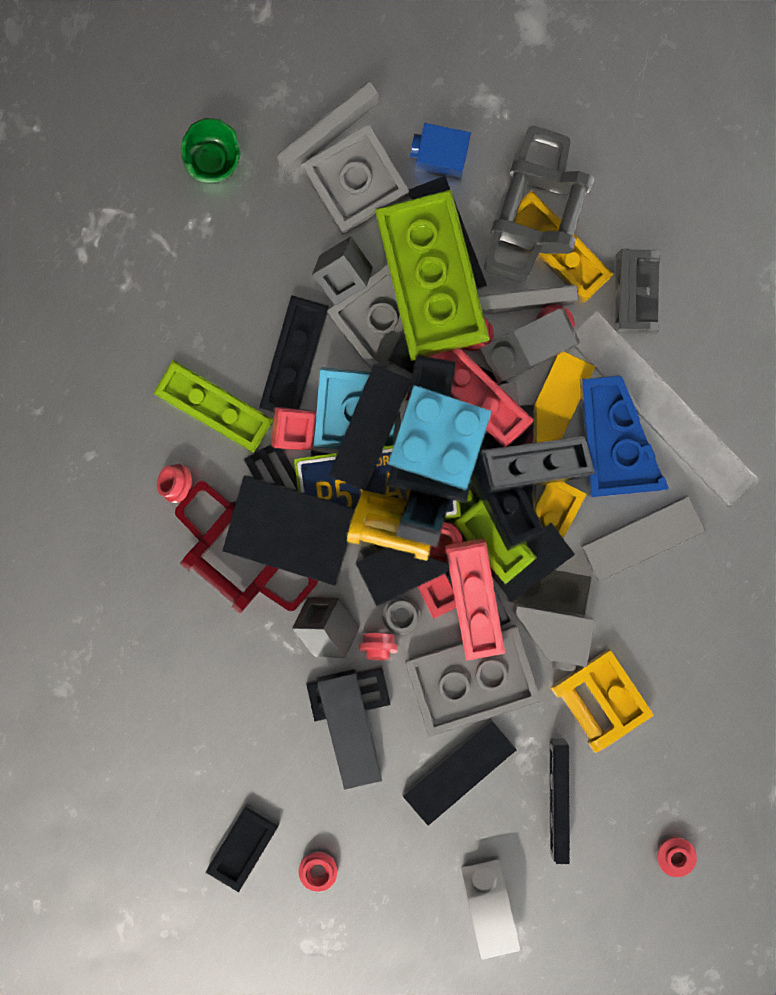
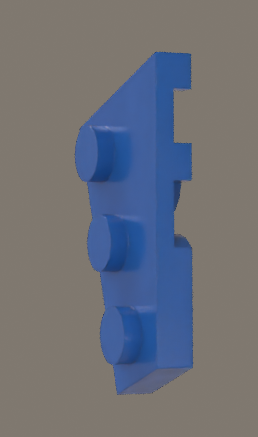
M622 376L580 379L584 436L586 437L595 474L588 477L589 496L600 497L670 490L665 477L662 476L655 459L656 456L639 421L640 418Z

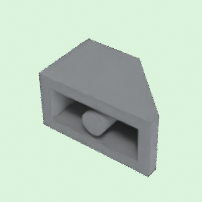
M514 603L512 611L546 659L553 661V668L575 671L576 665L587 667L595 625L593 618Z

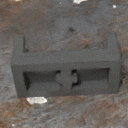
M621 249L616 254L614 333L659 332L660 251Z

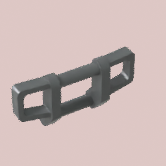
M530 126L528 128L519 158L513 162L510 170L512 180L500 217L494 221L491 229L493 238L484 263V269L487 272L518 282H524L527 280L539 253L568 254L573 251L576 241L573 236L585 196L591 192L594 178L590 174L581 171L565 172L570 148L569 137L537 126ZM538 141L559 149L560 157L557 171L525 161L531 142ZM526 184L557 194H569L558 231H546L544 233L514 223ZM499 240L533 250L525 267L519 269L495 260L494 256Z

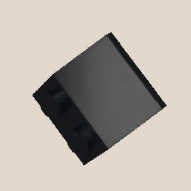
M372 543L361 548L360 553L362 556L357 558L355 562L376 607L450 571L445 561L428 556V560L415 558V553Z

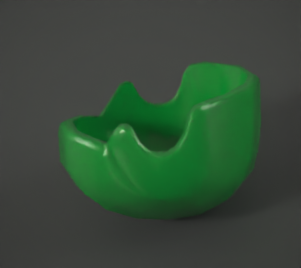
M203 118L191 124L181 143V158L187 173L192 175L193 179L208 184H218L233 175L241 156L236 131L222 120L214 118Z

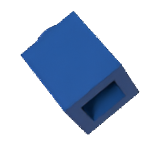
M424 123L422 135L414 133L410 157L417 159L416 171L461 180L471 132Z

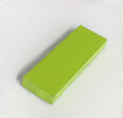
M174 360L170 363L153 392L156 396L253 453H256L274 421L271 417Z

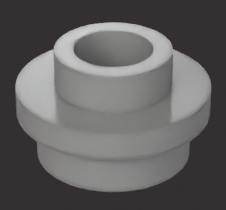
M398 596L385 604L382 619L390 632L397 635H406L413 632L420 624L421 610L417 602L412 598ZM398 608L408 610L409 618L405 622H399L395 619L394 613Z

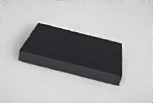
M244 475L222 552L336 586L349 545L347 537L356 508Z

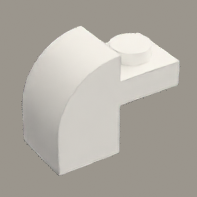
M499 859L461 868L481 958L486 959L520 951Z

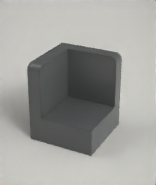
M350 236L319 256L312 276L333 304L337 305L367 287L373 267Z
M307 597L292 629L312 655L316 657L346 658L359 630V625L339 598Z

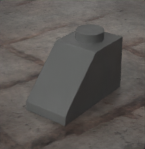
M562 307L513 330L480 349L499 384L522 374L581 342Z

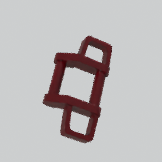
M206 481L196 483L175 509L176 517L199 540L179 564L187 571L192 569L233 604L231 608L239 615L259 592L288 611L296 610L319 581L308 578V585L293 601H288L265 586L279 570L278 568L266 565L253 582L242 592L202 558L229 527L236 501L230 502ZM201 491L207 492L226 508L206 534L186 514L187 507Z

